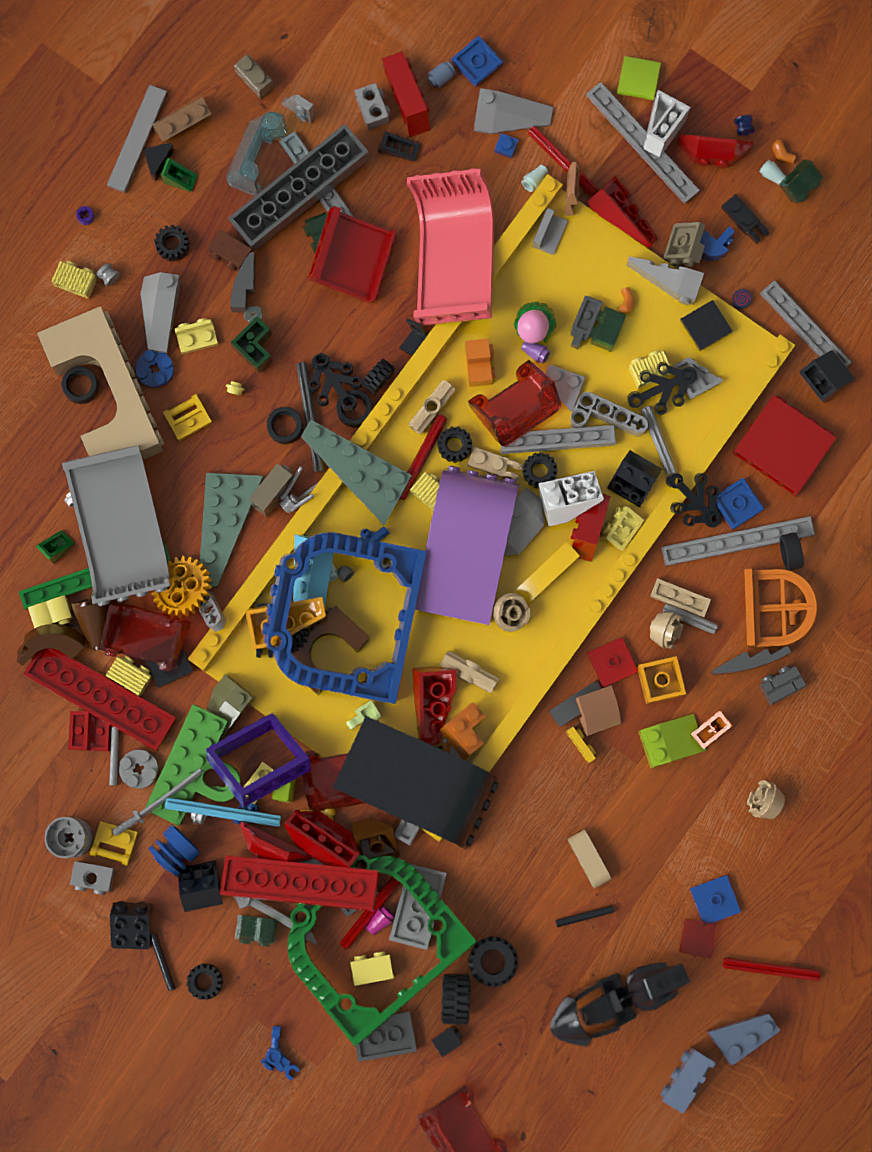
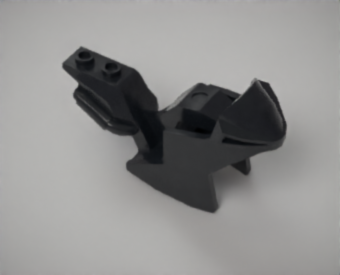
M658 962L636 967L637 969L628 974L626 985H622L619 978L621 975L616 973L595 980L573 991L562 999L551 1019L550 1030L552 1035L558 1040L569 1044L590 1046L593 1042L592 1039L619 1031V1027L636 1018L637 1013L633 1012L631 1005H635L636 1008L643 1011L653 1009L655 1011L674 999L679 994L678 990L690 983L683 964L667 966L666 962ZM600 987L603 995L578 1009L585 1027L614 1020L615 1024L588 1033L579 1020L577 1001Z

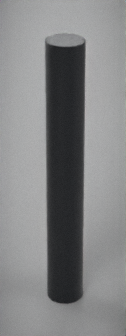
M612 905L557 919L555 922L558 928L614 913Z
M157 933L150 935V940L169 992L176 988Z

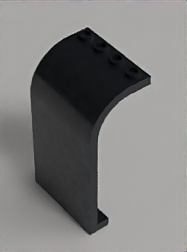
M365 716L333 788L466 850L467 846L471 847L475 836H472L475 828L479 829L483 819L480 817L483 810H488L491 803L488 800L490 794H495L499 783L496 782L497 777L488 771Z

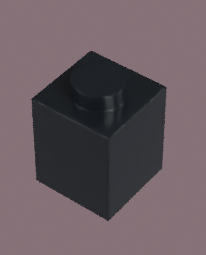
M450 1026L431 1039L440 1055L444 1057L462 1044L461 1039L463 1037L457 1028L453 1030Z

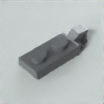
M585 295L571 329L570 335L574 336L571 347L578 349L581 340L586 341L589 338L602 306V301Z

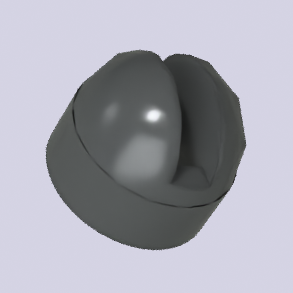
M341 566L338 569V577L343 582H347L355 573L349 566Z

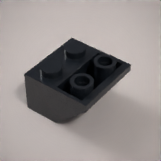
M833 350L813 360L799 371L824 403H827L856 380Z
M629 450L607 488L640 508L663 469Z
M216 861L186 866L185 870L178 868L181 872L178 876L179 896L184 912L223 904V898L220 895L221 884Z

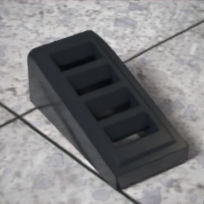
M385 131L381 138L378 152L415 162L420 144ZM387 140L391 141L389 147L386 146ZM398 143L397 148L393 149L394 144ZM402 144L405 145L404 152L400 151ZM409 146L413 147L411 155L407 154Z

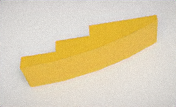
M566 542L513 593L523 597L527 605H529L580 557L579 554Z

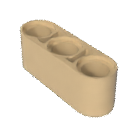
M585 830L567 838L594 889L612 880Z

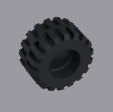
M492 936L483 938L474 945L470 952V971L475 979L485 986H502L508 983L516 974L518 968L516 950L503 938ZM489 950H498L504 955L505 965L498 973H489L482 966V957Z
M444 974L441 1014L443 1024H468L471 984L469 974Z

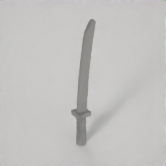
M199 768L141 812L135 810L133 812L134 816L112 830L113 833L117 836L138 821L141 824L144 823V816L166 802L168 797H173L198 778L203 772L202 768Z
M234 897L243 901V905H250L292 928L293 923L291 919L256 899ZM312 932L308 933L306 938L313 944H316L317 941Z

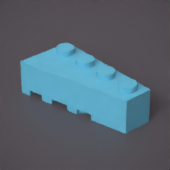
M295 534L294 550L313 535ZM322 553L309 559L306 573L302 577L295 579L293 601L323 597L325 607L334 553Z

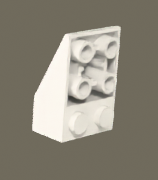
M595 471L539 483L540 499L548 526L569 522L604 500Z

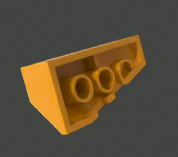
M323 597L291 601L286 629L291 635L326 616ZM268 605L250 608L245 611L253 649L267 647L264 643L265 635L262 634L264 623L268 621L269 615H266ZM278 635L271 638L272 645L280 641Z

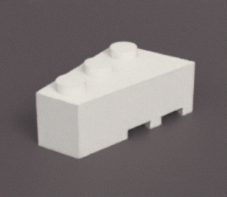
M658 90L643 149L660 157L686 122L690 107Z

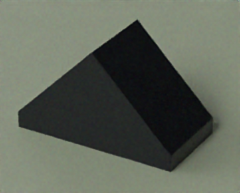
M171 143L144 149L150 175L154 181L158 179L163 171L167 158H171L175 152L174 146Z

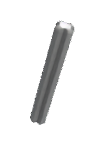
M647 406L641 412L648 421V429L667 476L670 473H678L652 407Z

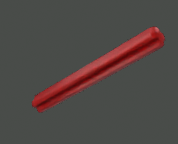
M536 126L531 127L528 135L568 173L572 162ZM579 170V185L590 196H593L598 188Z
M438 414L407 471L411 477L399 499L405 500L410 489L447 422L445 416Z
M392 876L376 896L374 911H364L340 941V945L344 949H349L372 920L377 910L383 906L401 883Z
M731 958L723 959V968L813 981L820 980L819 970Z

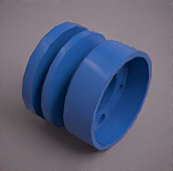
M171 824L163 833L167 842L164 843L157 839L155 842L160 849L158 850L154 845H151L148 849L154 859L166 871L178 877L181 872L176 865L185 870L187 867L182 859L185 857L193 862L201 852L177 827Z

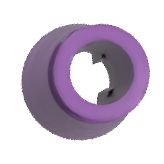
M525 341L522 344L521 350L537 363L541 362L544 364L550 355V350L547 349V346L538 343L530 344Z

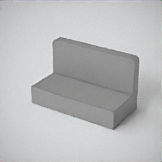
M547 208L534 238L533 247L553 255L567 220L555 216L554 210Z

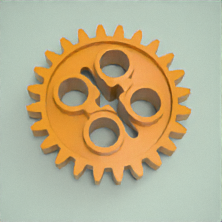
M182 556L180 561L175 557L174 563L168 561L171 587L162 592L153 591L151 595L156 597L153 601L158 604L157 607L165 614H169L172 617L176 615L181 618L183 613L188 617L189 611L195 614V608L201 609L200 603L207 602L204 597L210 596L207 590L212 588L208 584L212 579L208 576L210 572L206 570V566L197 559L194 560L192 557L187 559L185 556Z

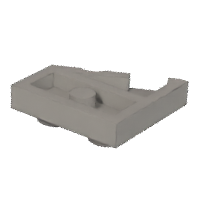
M298 94L290 96V98L286 97L282 102V105L296 113V116L303 122L308 121L312 123L315 119L313 104Z
M689 357L673 365V367L680 369L685 366H692L697 371L696 381L688 385L686 389L690 400L723 382L722 378L716 377L708 369L699 366L696 361ZM690 373L685 375L687 379L691 377Z
M549 364L543 385L548 390H551L554 396L561 400L569 411L573 412L585 377Z

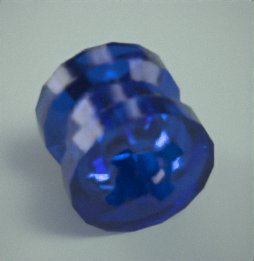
M742 115L734 119V123L737 125L736 133L738 136H745L755 132V127L752 125V115Z

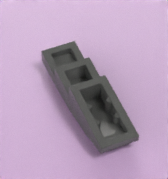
M786 646L771 655L768 649H765L751 658L747 652H744L712 670L711 674L725 675L753 670L787 656L791 651Z

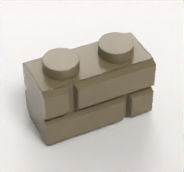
M248 54L234 65L236 74L259 99L263 98L274 88L273 80L266 75L262 68Z

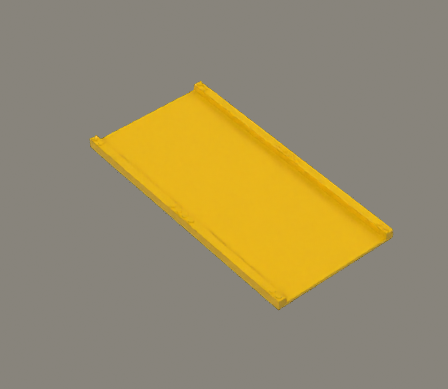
M548 174L494 245L492 318L436 324L350 441L407 472L435 418L422 435L412 430L408 424L423 406L424 401L431 396L441 381L444 380L450 383L456 391L440 410L439 414L447 418V422L441 431L442 433L446 428L450 429L452 426L457 428L458 426L470 434L472 439L471 453L473 447L508 458L510 461H515L523 466L525 460L534 453L539 454V452H543L545 455L547 453L549 457L554 458V462L557 464L558 470L555 480L595 471L601 492L611 496L603 525L610 521L613 511L619 506L629 507L644 519V522L623 551L618 550L606 539L599 537L592 561L589 562L578 558L565 572L528 605V608H530L529 621L517 631L507 632L502 630L496 624L492 614L490 624L486 625L415 610L396 704L322 690L317 695L309 687L290 680L280 670L275 661L274 654L273 658L268 657V647L262 648L261 658H256V649L252 647L245 611L255 608L257 603L271 604L273 597L270 596L271 586L276 582V576H274L275 567L279 565L283 555L287 553L293 554L295 534L314 536L320 533L334 532L361 538L360 533L365 528L369 531L377 532L384 527L360 499L338 478L334 471L329 468L310 493L314 497L301 505L222 612L226 618V624L223 629L216 632L210 628L188 660L218 682L227 674L256 697L251 703L252 707L265 716L273 713L289 734L339 770H341L362 725L361 723L350 730L346 722L357 716L356 709L371 700L382 716L377 721L419 739L412 668H443L440 664L446 653L450 651L464 660L476 663L484 671L499 678L492 693H489L474 684L471 685L463 681L456 675L457 689L455 695H453L451 709L445 722L447 724L474 702L486 716L481 723L472 729L484 744L465 761L490 772L675 513H672L670 510L671 504L674 502L683 503L686 497L678 488H670L666 484L667 474L648 428L644 435L637 437L614 427L615 446L501 454L500 434L573 428L570 424L572 412L567 409L561 400L554 396L551 390H548L543 385L549 364L585 377L577 401L582 393L591 392L643 416L642 409L651 406L677 472L683 477V483L692 491L696 485L694 481L695 475L697 473H705L795 347V344L782 335L775 337L701 285L694 304L684 305L627 266L629 257L650 260L656 266L663 263L670 265V263L600 217L580 201L574 206V215L566 216V192L562 190L563 184ZM547 208L554 210L555 216L567 220L553 255L533 247L534 238ZM630 287L635 299V305L629 314L621 315L618 311V307L624 301L621 290ZM586 295L603 303L589 338L586 341L581 340L579 348L576 349L571 347L574 336L570 334ZM713 300L733 332L700 352L680 319ZM539 302L547 304L552 309L554 318H556L557 326L547 342L543 340L538 342V344L547 346V349L550 350V355L544 364L541 362L537 363L521 350L524 341L517 334L513 325L518 310L527 303ZM488 338L489 344H493L494 355L493 360H490L491 367L495 368L496 378L492 379V385L469 387L465 343L469 340ZM659 350V352L665 351L671 366L689 357L696 361L699 366L705 367L710 373L723 380L721 384L690 400L685 392L683 397L684 404L680 407H676L672 402V397L677 394L680 384L674 386L666 404L667 412L664 415H659L655 411V405L659 402L662 392L644 400L643 404L638 408L631 407L627 400L628 394L632 391L642 393L659 385L651 383L637 389L628 369L629 365L632 364V360L639 357L645 359L649 357L651 352ZM672 374L665 378L672 379L676 376ZM586 398L582 400V403L585 406H590L592 404L590 399ZM638 398L633 400V403L639 402ZM677 398L675 402L679 403L681 398ZM429 404L427 406V409L429 411H435L437 409V406L435 404ZM603 406L599 408V411L602 414L609 413V409L607 407ZM660 406L658 411H662L664 407ZM576 415L574 420L577 423H582L584 418ZM618 415L617 420L619 422H625L626 417L624 415ZM590 416L585 427L607 426L610 424ZM630 418L628 426L631 425L633 419ZM638 423L636 429L639 430L642 424ZM451 438L447 446L451 451H459L462 448V442L458 438ZM437 439L414 484L424 473L428 475L432 473L439 479L438 483L440 484L443 470L445 468L448 469L449 466L458 467L461 472L466 473L467 470L479 472L478 475L485 477L486 474L490 473L467 466L471 453L462 462L456 461V463H453V461H446L439 454ZM629 450L663 469L640 508L607 488ZM536 464L533 467V474L536 477H544L548 472L547 467L543 464ZM507 466L506 472L515 473L519 476V480L516 481L519 484L517 496L528 488L540 498L539 487L536 489L534 486L528 485V482L524 480L523 469L517 470ZM497 476V479L505 480V477L501 478ZM409 492L405 500L399 499L385 524L390 534L380 542L425 551L433 511ZM543 509V528L520 555L503 557L494 604L503 595L513 593L566 542L572 547L574 541L570 539L573 528L577 529L578 523H575L576 517L566 523L548 526ZM334 553L332 563L337 570L341 566H349L355 573L347 582H343L339 577L329 582L325 611L330 607L333 609L337 606L370 637V640L357 653L341 638L334 635L323 636L314 643L311 649L313 664L319 669L351 674L357 667L372 670L384 661L392 663L396 644L394 634L396 629H399L400 621H398L399 611L403 610L407 587L400 586L391 572L378 571L373 560ZM385 557L383 564L386 565L388 563L389 565V559ZM290 558L287 561V567L289 569H292L294 567L293 558ZM313 624L307 626V628L309 629L308 633L311 632L310 628ZM364 672L358 675L359 682H363L366 679ZM442 736L441 743L445 740L444 736ZM420 828L438 842L441 841V837Z

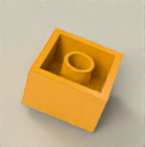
M677 656L638 665L637 669L646 705L682 697L686 694Z

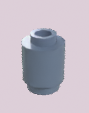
M442 62L428 73L429 77L427 79L433 87L440 88L453 78L456 71L450 62Z

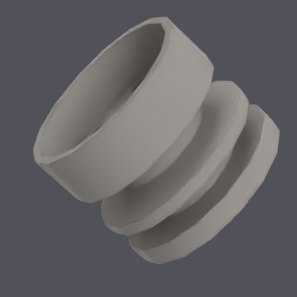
M61 817L49 824L45 831L44 840L47 849L56 857L77 858L89 850L92 845L93 834L90 826L84 820L74 817ZM69 834H74L72 837L74 841H69Z

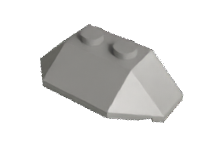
M528 488L516 497L504 556L520 555L544 526L541 499Z

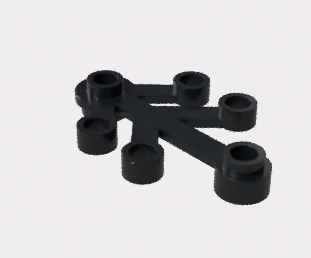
M324 353L316 354L312 359V366L315 371L312 380L308 383L309 390L313 393L320 390L319 380L323 372L326 379L321 394L317 397L318 404L323 407L329 404L328 396L332 386L341 399L342 409L352 412L357 407L356 398L353 395H347L340 383L349 384L353 389L358 390L362 387V379L357 376L349 377L353 373L352 364L330 361V358ZM331 369L341 370L343 375L335 374Z
M666 362L658 363V372L662 375L667 373L675 375L676 377L672 379L652 374L648 370L641 371L640 379L642 382H653L659 385L642 393L638 391L630 392L627 397L629 405L633 408H638L643 404L644 400L662 392L659 402L655 405V411L659 415H664L667 412L666 404L673 387L680 384L677 394L672 397V402L676 407L682 406L684 404L683 397L688 385L694 383L697 379V371L694 367L685 366L680 369L670 366ZM661 366H666L665 370H660ZM690 373L691 377L685 378V375ZM644 374H649L647 379L642 378ZM638 398L639 402L633 403V400ZM677 398H681L679 403L675 402ZM660 406L664 407L662 411H658Z
M697 473L694 477L696 495L683 483V477L680 474H668L666 484L670 488H678L691 502H674L670 506L671 512L681 514L683 511L699 510L703 515L693 516L687 514L683 517V524L690 527L696 523H705L706 526L711 528L718 526L721 522V513L716 509V497L720 493L719 488L713 485L708 486L706 490L709 496L707 507L704 504V484L707 482L705 474ZM714 488L715 492L711 494V490ZM690 517V518H691V522L688 524L687 521H688V518Z

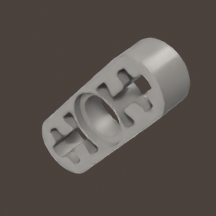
M207 590L210 596L204 597L207 602L200 603L202 608L199 611L207 626L217 632L225 626L226 618L214 595ZM213 606L212 610L207 613V610Z

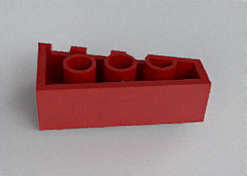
M403 51L381 58L390 88L394 90V98L397 106H399L401 117L407 125L409 138L430 131L428 119L430 108L428 102L422 99L424 94L421 86L417 87L416 85L418 80L415 72L410 70L412 66L409 58H405Z

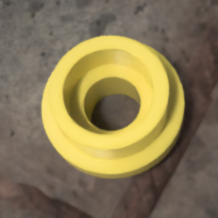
M234 381L226 384V387H228L227 392L236 395H242V391L245 388L241 387L242 383Z

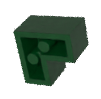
M256 316L230 342L231 346L258 373L272 361L271 355L261 346L272 335L271 329Z

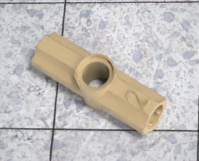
M442 380L431 396L424 401L423 406L409 422L408 426L416 433L422 435L456 389L447 381ZM429 404H435L437 406V409L435 411H429L427 409V406Z
M450 651L446 653L440 664L443 668L456 669L457 677L489 693H492L499 678L484 671L476 663L464 660Z

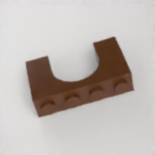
M337 606L333 609L330 607L325 611L326 616L320 623L316 621L311 626L309 637H306L308 640L303 642L304 646H299V650L297 652L294 650V653L291 654L300 663L317 668L311 660V649L319 638L326 635L337 636L358 653L370 640V637ZM309 687L317 695L322 691L321 689Z

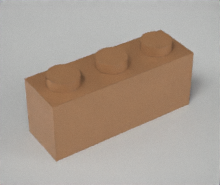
M198 97L154 122L152 126L160 140L164 142L211 115V112L203 97Z

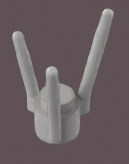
M302 466L299 467L287 489L280 496L282 499L280 506L289 514L314 497L310 493L318 484L316 483L299 497L294 494L288 495L303 469Z

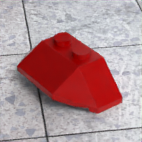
M679 134L677 144L693 163H698L700 166L717 165L718 168H727L733 166L752 150L754 141Z
M294 810L284 823L295 845L323 865L350 868L360 855L353 834L320 811Z
M243 821L240 824L248 850L253 853L252 857L301 863L312 857L303 850Z

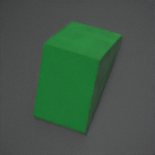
M167 158L161 174L164 184L188 192H192L197 178L196 173L170 158Z
M60 530L37 544L36 547L55 564L75 543Z

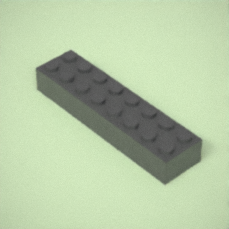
M344 124L228 219L255 252L371 158L369 151L348 126Z

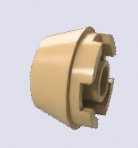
M508 593L495 602L492 616L502 630L514 632L528 623L530 608H528L523 597L515 593Z
M676 612L658 613L650 625L651 640L663 649L669 648L673 650L675 648L673 643L676 639H680L683 630V624L680 623L683 616L677 615Z
M763 780L758 783L760 786L755 792H750L747 805L750 806L749 812L754 817L774 819L779 815L784 806L785 796L773 782Z

